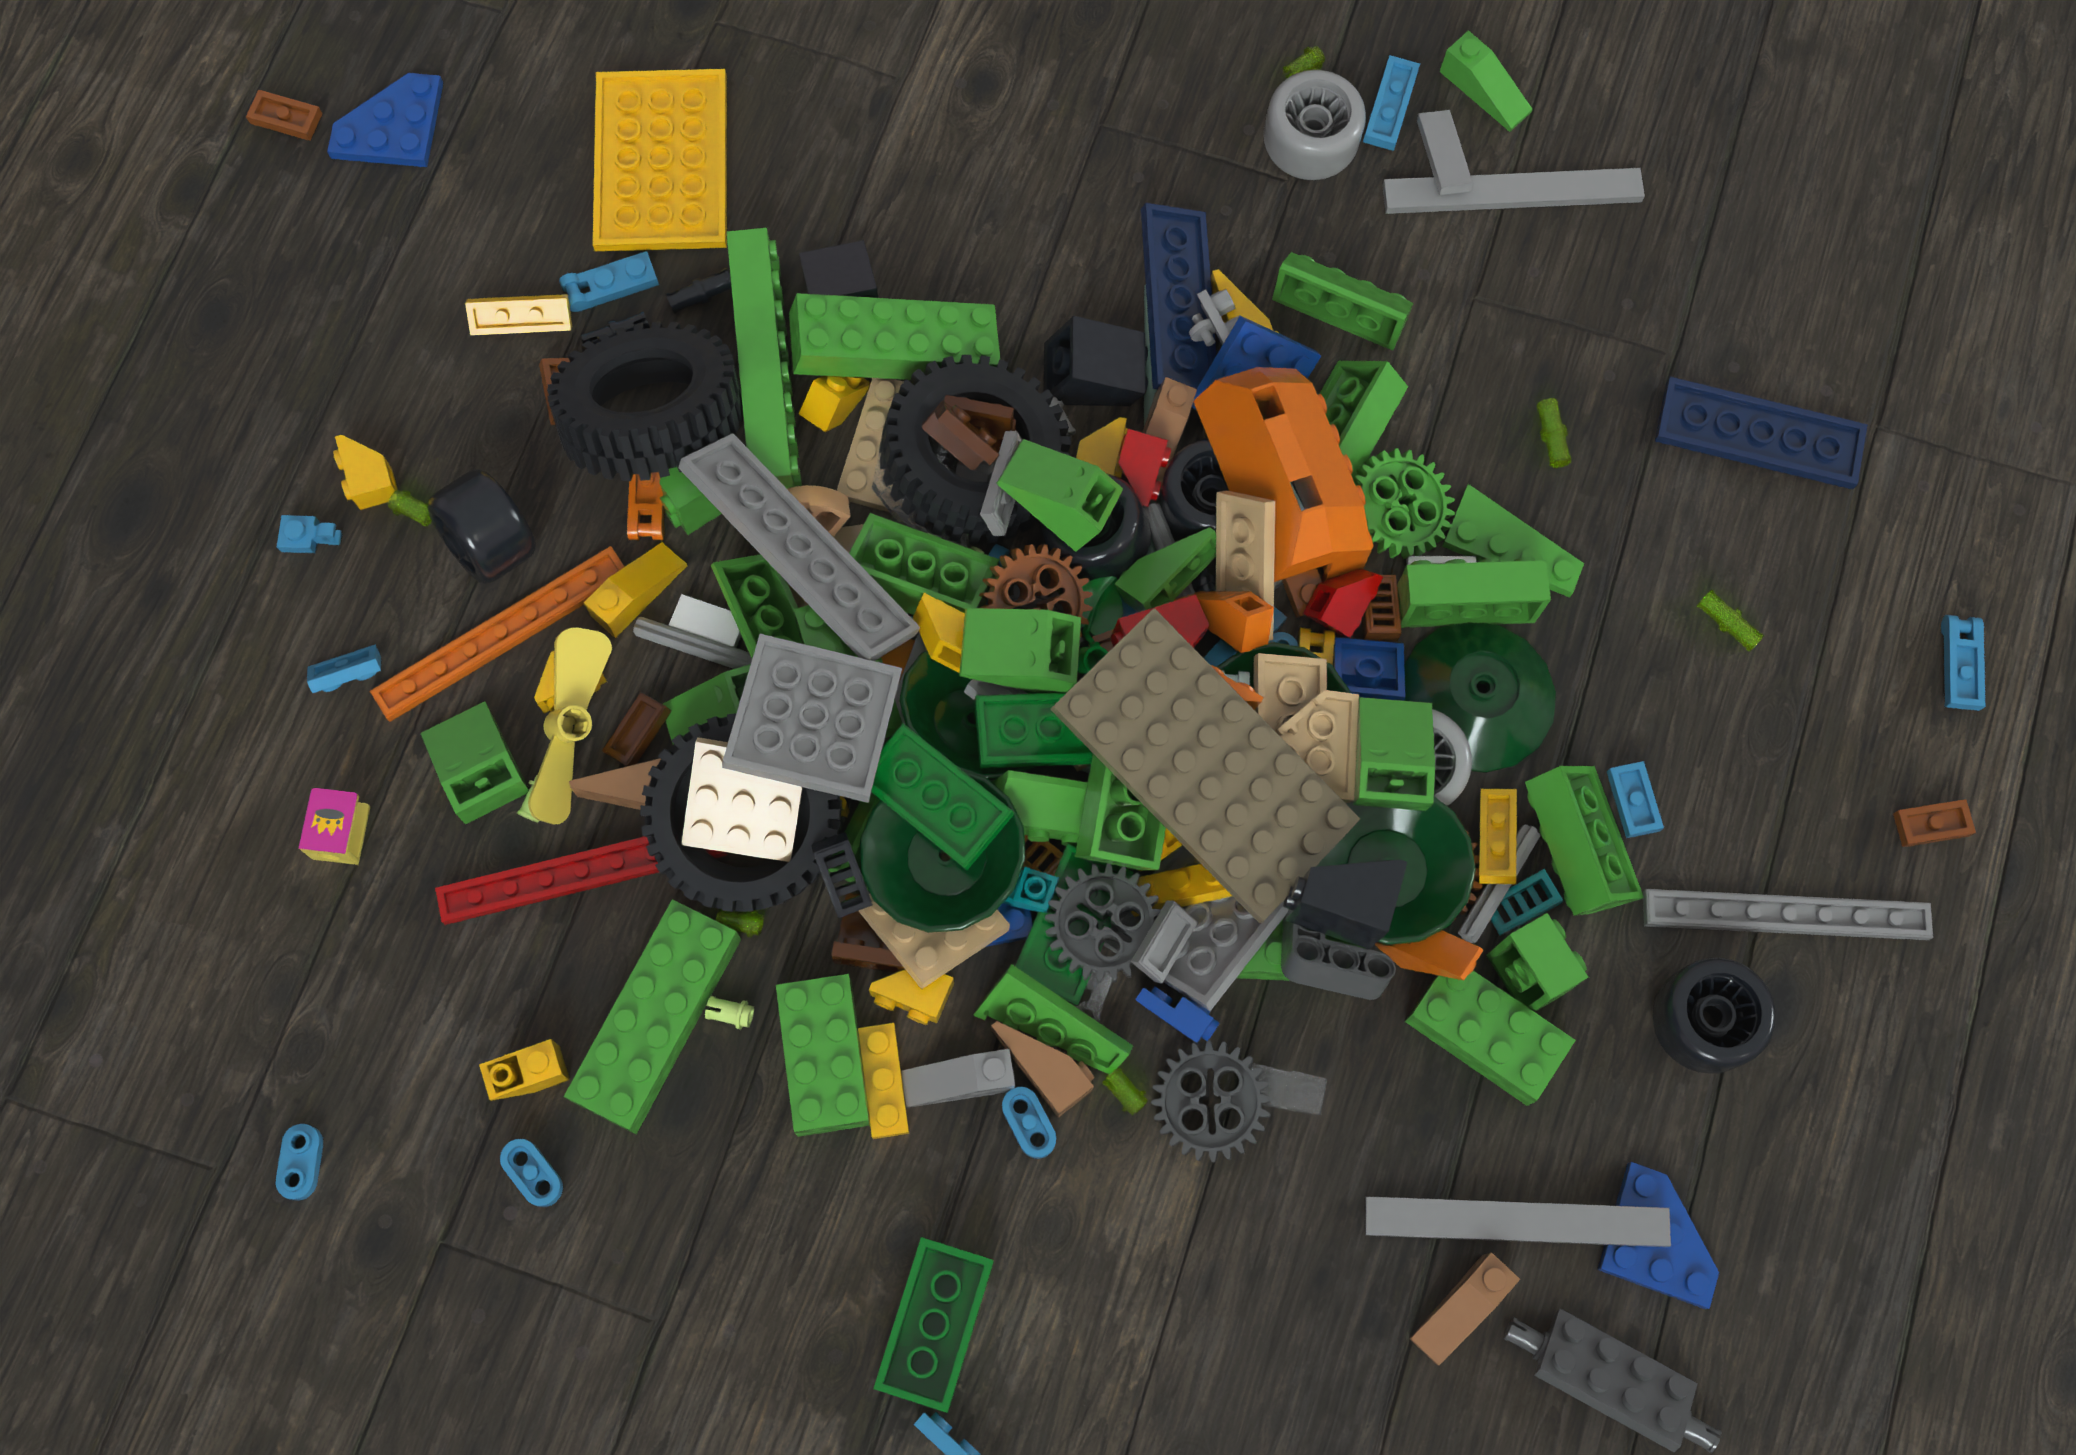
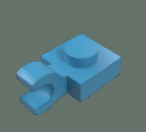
M281 515L277 548L281 552L315 553L316 544L340 545L342 531L335 530L336 524L320 523L315 516Z

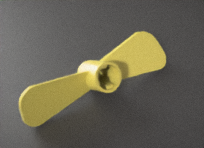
M569 628L562 631L554 642V710L546 716L544 721V732L551 741L528 800L531 815L545 823L561 824L568 818L571 811L572 789L570 788L569 781L573 779L575 741L584 739L591 731L592 720L587 712V707L612 651L609 638L599 631Z

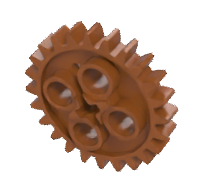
M1033 544L1025 545L1024 554L1019 548L1011 549L1012 559L1007 555H1001L999 559L1003 566L1002 568L996 565L990 566V570L995 577L994 579H983V582L990 589L989 592L979 593L980 597L988 599V604L980 608L1013 609L1017 606L1033 602L1036 596L1049 595L1061 587L1063 589L1062 594L1038 602L1036 604L1037 607H1027L1024 609L1052 611L1055 603L1059 602L1063 606L1064 614L1081 617V624L1088 625L1089 621L1082 614L1084 611H1091L1093 608L1084 604V599L1091 597L1092 592L1082 590V586L1087 584L1089 579H1078L1077 575L1081 571L1082 566L1070 568L1069 565L1073 558L1071 555L1059 559L1061 549L1053 548L1048 554L1047 545H1039L1037 551H1035ZM1044 569L1049 572L1051 577L1050 584L1046 588L1041 585L1039 580L1040 573ZM1012 583L1017 584L1020 589V595L1016 601H1012L1008 595V589Z

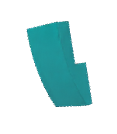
M1024 867V870H1021L1014 891L1003 904L1048 913L1050 907L1048 902L1053 899L1059 877Z

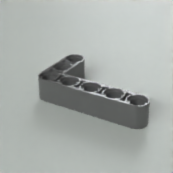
M1287 914L1284 916L1281 969L1286 978L1298 984L1367 1000L1377 999L1383 994L1396 971L1395 963L1388 955L1374 950L1325 939V934L1285 921Z

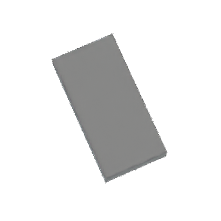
M1167 900L1131 962L1154 982L1163 983L1198 921L1175 901Z

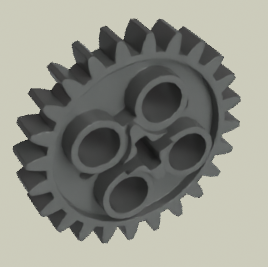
M1092 864V875L1088 876L1080 868L1078 869V881L1075 882L1068 876L1065 878L1068 886L1067 890L1056 887L1055 893L1060 898V901L1049 900L1048 902L1050 908L1056 911L1055 914L1045 915L1046 922L1055 925L1046 930V936L1057 937V940L1050 945L1051 951L1062 949L1063 952L1059 955L1058 962L1061 964L1070 959L1072 962L1069 972L1074 973L1081 967L1083 969V980H1087L1091 972L1096 973L1098 983H1102L1104 974H1110L1113 983H1116L1117 972L1123 971L1126 977L1131 978L1130 966L1134 965L1131 960L1161 909H1152L1159 901L1158 895L1146 896L1151 885L1146 883L1139 887L1137 885L1139 881L1138 873L1134 874L1130 879L1126 878V867H1122L1118 874H1113L1111 864H1107L1105 872L1099 873L1096 864ZM1103 890L1110 895V900L1106 905L1096 906L1090 901L1091 894L1095 891ZM1083 904L1101 920L1106 919L1107 916L1111 917V926L1131 937L1132 941L1127 943L1109 927L1105 926L1102 930H1099L1097 919L1080 911L1077 905ZM1126 911H1134L1140 916V921L1133 927H1127L1120 922V916ZM1075 920H1084L1089 924V929L1084 935L1075 936L1069 931V926ZM1112 940L1116 942L1120 948L1118 953L1112 957L1102 955L1099 952V946L1104 941Z
M1210 1040L1206 1042L1205 1051H1201L1196 1043H1192V1054L1189 1056L1182 1049H1179L1178 1053L1181 1061L1176 1063L1168 1058L1166 1061L1172 1069L1170 1073L1158 1072V1075L1165 1080L1164 1085H1153V1089L1161 1093V1098L1152 1100L1151 1104L1162 1107V1111L1153 1116L1154 1120L1167 1123L1159 1132L1162 1135L1171 1132L1174 1134L1169 1142L1172 1147L1183 1142L1181 1154L1185 1156L1193 1148L1196 1149L1195 1156L1198 1161L1202 1160L1205 1152H1209V1157L1213 1163L1217 1161L1218 1152H1223L1226 1159L1231 1160V1149L1234 1147L1244 1154L1245 1148L1242 1142L1248 1140L1250 1143L1256 1144L1257 1141L1252 1134L1254 1129L1261 1132L1266 1130L1258 1122L1259 1119L1271 1117L1269 1112L1262 1109V1105L1272 1102V1098L1261 1094V1091L1267 1089L1270 1085L1265 1081H1257V1078L1264 1071L1262 1068L1249 1069L1254 1060L1251 1056L1246 1057L1242 1061L1239 1060L1241 1056V1049L1239 1047L1235 1048L1231 1054H1228L1226 1042L1221 1043L1218 1051H1214V1046ZM1209 1068L1214 1070L1213 1093L1217 1098L1221 1099V1103L1214 1106L1216 1133L1214 1135H1211L1209 1132L1210 1109L1202 1104L1203 1099L1209 1098V1083L1207 1079V1070ZM1229 1072L1237 1074L1239 1077L1238 1087L1231 1092L1223 1091L1220 1088L1221 1077ZM1189 1074H1199L1202 1079L1201 1088L1195 1093H1187L1183 1086L1184 1079ZM1230 1109L1237 1110L1241 1117L1239 1125L1235 1129H1225L1221 1123L1223 1113ZM1190 1111H1200L1204 1119L1202 1126L1198 1130H1188L1184 1122L1186 1115Z

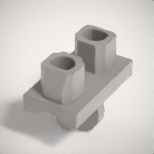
M1205 289L1198 293L1197 296L1202 303L1201 307L1207 319L1204 320L1200 313L1194 315L1192 320L1195 325L1190 329L1189 335L1193 341L1203 340L1206 346H1211L1215 343L1212 335L1216 333L1223 345L1241 315L1224 323L1221 316L1236 309L1227 289L1214 293L1209 296Z

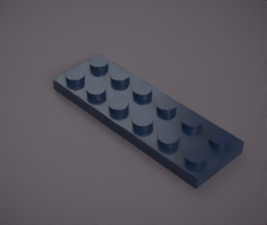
M1145 203L1141 208L1152 386L1153 389L1158 390L1165 377L1197 389L1217 356L1216 341L1213 345L1206 346L1203 340L1193 341L1189 335L1190 329L1195 325L1192 320L1194 315L1200 313L1204 320L1207 319L1197 294L1206 289L1209 296L1212 295L1206 212Z
M1669 377L1665 386L1655 442L1853 490L1858 485L1868 424Z

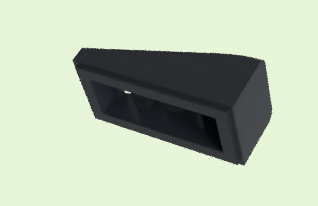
M846 832L813 843L811 845L813 854L838 918L872 906L871 898ZM842 850L845 851V852L840 853V854H838V855H835V856L829 857V858H827V859H824V857L829 856V855H831V854L837 853V852L842 851ZM846 862L850 864L849 867L829 873L828 869ZM854 876L855 881L835 888L834 883ZM859 890L861 895L842 902L839 900L840 896Z

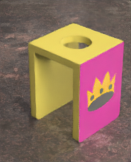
M313 788L310 793L298 849L313 860L359 865L370 806L367 803L358 802L359 795L355 792Z

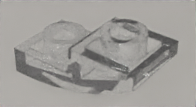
M1255 1063L1250 1066V1070L1262 1068L1264 1072L1257 1078V1081H1265L1270 1085L1267 1089L1261 1091V1094L1271 1097L1272 1102L1263 1105L1300 1113L1321 1115L1327 1083L1326 1078L1294 1070L1287 1072Z

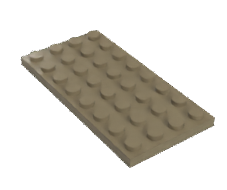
M1155 608L1050 709L1259 923L1264 922L1289 894L1290 887H1294L1297 877H1304L1311 867H1316L1360 820L1351 808Z

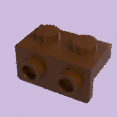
M943 400L922 423V429L970 470H975L983 460L991 465L999 456L995 445L997 442L996 438L985 428L981 427L978 430L969 422L971 417L958 405L955 404L951 407Z

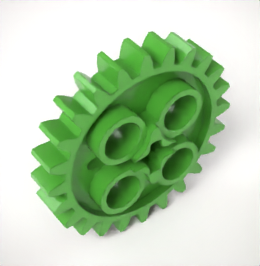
M1395 448L1389 454L1384 450L1376 457L1372 456L1365 461L1366 465L1363 464L1356 470L1358 475L1353 478L1356 486L1360 485L1364 492L1366 500L1364 508L1368 531L1373 543L1375 541L1378 543L1377 553L1380 554L1389 548L1390 558L1396 557L1401 552L1403 559H1407L1413 554L1420 556L1426 551L1432 550L1437 546L1436 543L1445 539L1446 536L1443 532L1452 527L1445 519L1455 515V512L1448 509L1447 506L1454 502L1455 499L1445 496V492L1451 488V485H1441L1440 480L1445 474L1439 473L1435 475L1432 472L1435 468L1434 462L1425 466L1423 465V454L1413 460L1412 450H1407L1401 456L1399 449ZM1405 478L1411 481L1413 489L1407 485ZM1376 487L1383 492L1384 498L1378 495ZM1418 509L1425 515V520L1419 516ZM1388 519L1394 521L1396 530L1390 526Z

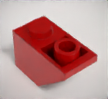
M1126 428L1117 462L1128 483L1138 495L1142 505L1148 507L1150 500L1156 501L1162 481L1156 479L1160 467L1166 468L1171 448L1166 447L1167 439Z
M1358 569L1321 582L1314 591L1303 614L1328 630L1351 638L1354 631L1360 626L1362 616L1370 601L1377 595L1378 587L1384 577L1377 573Z

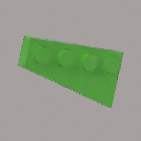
M1468 484L1451 523L1452 527L1449 529L1442 547L1464 556H1476V560L1479 562L1487 558H1498L1501 562L1514 561L1521 557H1533L1535 561L1546 560L1550 590L1570 598L1584 563Z
M1012 964L979 1004L974 1013V1016L986 1020L987 1016L1015 1030H1021L1037 1037L1038 1041L1048 1046H1057L1067 1050V1055L1072 1057V1059L1079 1062L1082 1061L1084 1064L1109 1075H1112L1129 1056L1133 1047L1132 1044Z

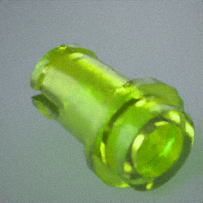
M1308 46L1304 49L1302 55L1283 67V72L1287 73L1290 71L1289 74L1285 75L1286 78H1289L1302 71L1320 70L1322 63L1325 62V56L1319 47Z
M396 490L392 494L388 507L392 509L393 514L397 516L403 514L421 523L423 526H428L432 522L427 511V504L410 496L409 491Z
M719 909L716 921L735 931L747 933V937L752 938L753 935L759 936L761 934L764 915L758 914V910L731 912Z
M1120 1067L1114 1070L1102 1082L1124 1106L1122 1109L1124 1113L1128 1111L1133 1116L1148 1103V1100L1145 1098L1146 1092L1144 1090L1140 1092L1122 1072Z

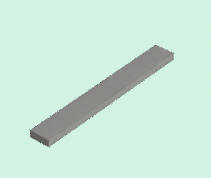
M1641 168L1471 175L1473 186L1470 192L1439 195L1434 177L1384 179L1382 185L1386 214L1642 202L1645 197Z
M1645 889L1643 891L1644 926L1912 940H1930L1933 938L1931 903Z
M1365 1197V1236L1670 1247V1209L1660 1207Z

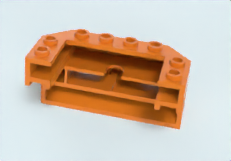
M1255 367L1215 380L1193 402L1229 491L1275 501L1274 582L1322 567L1324 571L1321 579L1322 582L1358 569H1364L1373 549V541L1368 531L1364 508L1366 504L1365 495L1361 486H1356L1353 481L1351 461L1340 450L1338 445L1340 443L1339 433L1334 424H1329L1326 416L1327 406L1322 394L1317 395L1313 383L1297 369ZM1292 481H1294L1305 510L1301 511L1290 484Z

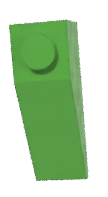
M1469 30L1447 49L1440 73L1509 132L1532 112V107L1494 52Z
M1209 527L1138 559L1114 583L1123 601L1137 612L1173 602L1216 557L1215 530Z

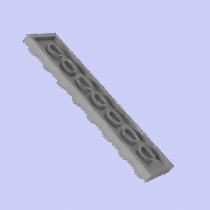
M733 433L681 458L678 468L859 658L875 661L916 636L920 626Z

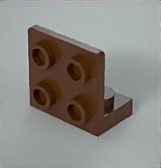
M848 893L846 894L845 900H848L861 894ZM859 911L842 917L838 942L834 941L831 956L834 964L893 973L905 970Z

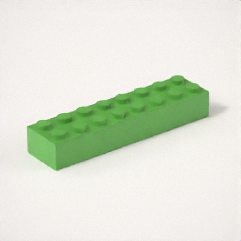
M767 228L727 231L746 447L786 489L802 486L801 472L797 459L799 458V450L794 428L796 427V420L791 397L793 396V389L788 367L790 366V359L785 337L787 336L785 316L783 315L784 299L780 284L781 269L776 240H769Z

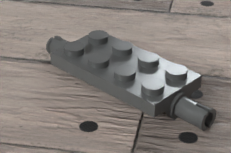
M1559 1309L1554 1314L1549 1330L1543 1333L1518 1321L1515 1317H1512L1505 1329L1507 1333L1503 1334V1339L1533 1354L1532 1358L1538 1362L1534 1376L1672 1452L1681 1447L1683 1437L1706 1449L1709 1453L1714 1452L1720 1442L1718 1437L1721 1436L1722 1431L1693 1417L1690 1411L1697 1388L1696 1382L1562 1309Z

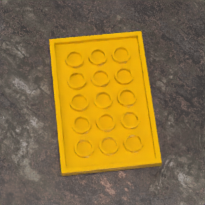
M725 69L596 72L593 247L595 251L727 248V75Z

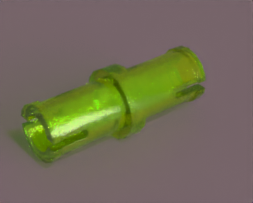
M1555 398L1540 401L1537 404V410L1539 411L1542 424L1540 435L1542 441L1546 442L1550 466L1552 468H1561L1571 463V456L1569 455L1566 441L1568 430L1566 425L1562 424L1558 407L1559 403Z
M1712 589L1696 605L1720 625L1718 627L1719 630L1723 633L1727 631L1747 651H1751L1765 636L1741 616L1742 612L1738 608L1732 609Z

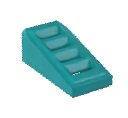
M1543 869L1508 889L1501 903L1511 921L1504 923L1497 909L1490 920L1501 936L1563 903V899L1547 872ZM1540 883L1549 899L1542 902L1533 886ZM1526 890L1536 905L1532 909L1528 907L1521 895ZM1515 897L1524 913L1517 916L1508 899Z

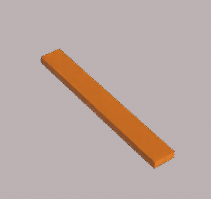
M609 546L370 690V693L386 719L391 722L584 605L583 602L610 576L625 566L613 548Z

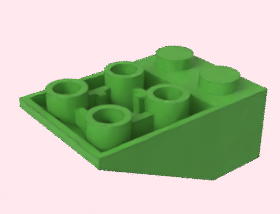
M1025 439L1019 443L996 482L1008 495L1014 498L1075 552L1102 531L1123 491V488L1098 466Z
M967 608L964 617L959 676L1034 693H1067L1077 683L1081 617L1051 610Z
M751 664L723 672L663 703L664 706L671 710V713L665 720L671 741L679 734L684 736L689 732L688 728L696 723L702 725L707 723L709 718L715 716L723 718L727 717V714L737 713Z
M1359 697L1353 805L1426 811L1434 803L1435 754L1432 703Z
M485 701L421 733L440 783L453 810L465 824L528 793L529 788Z

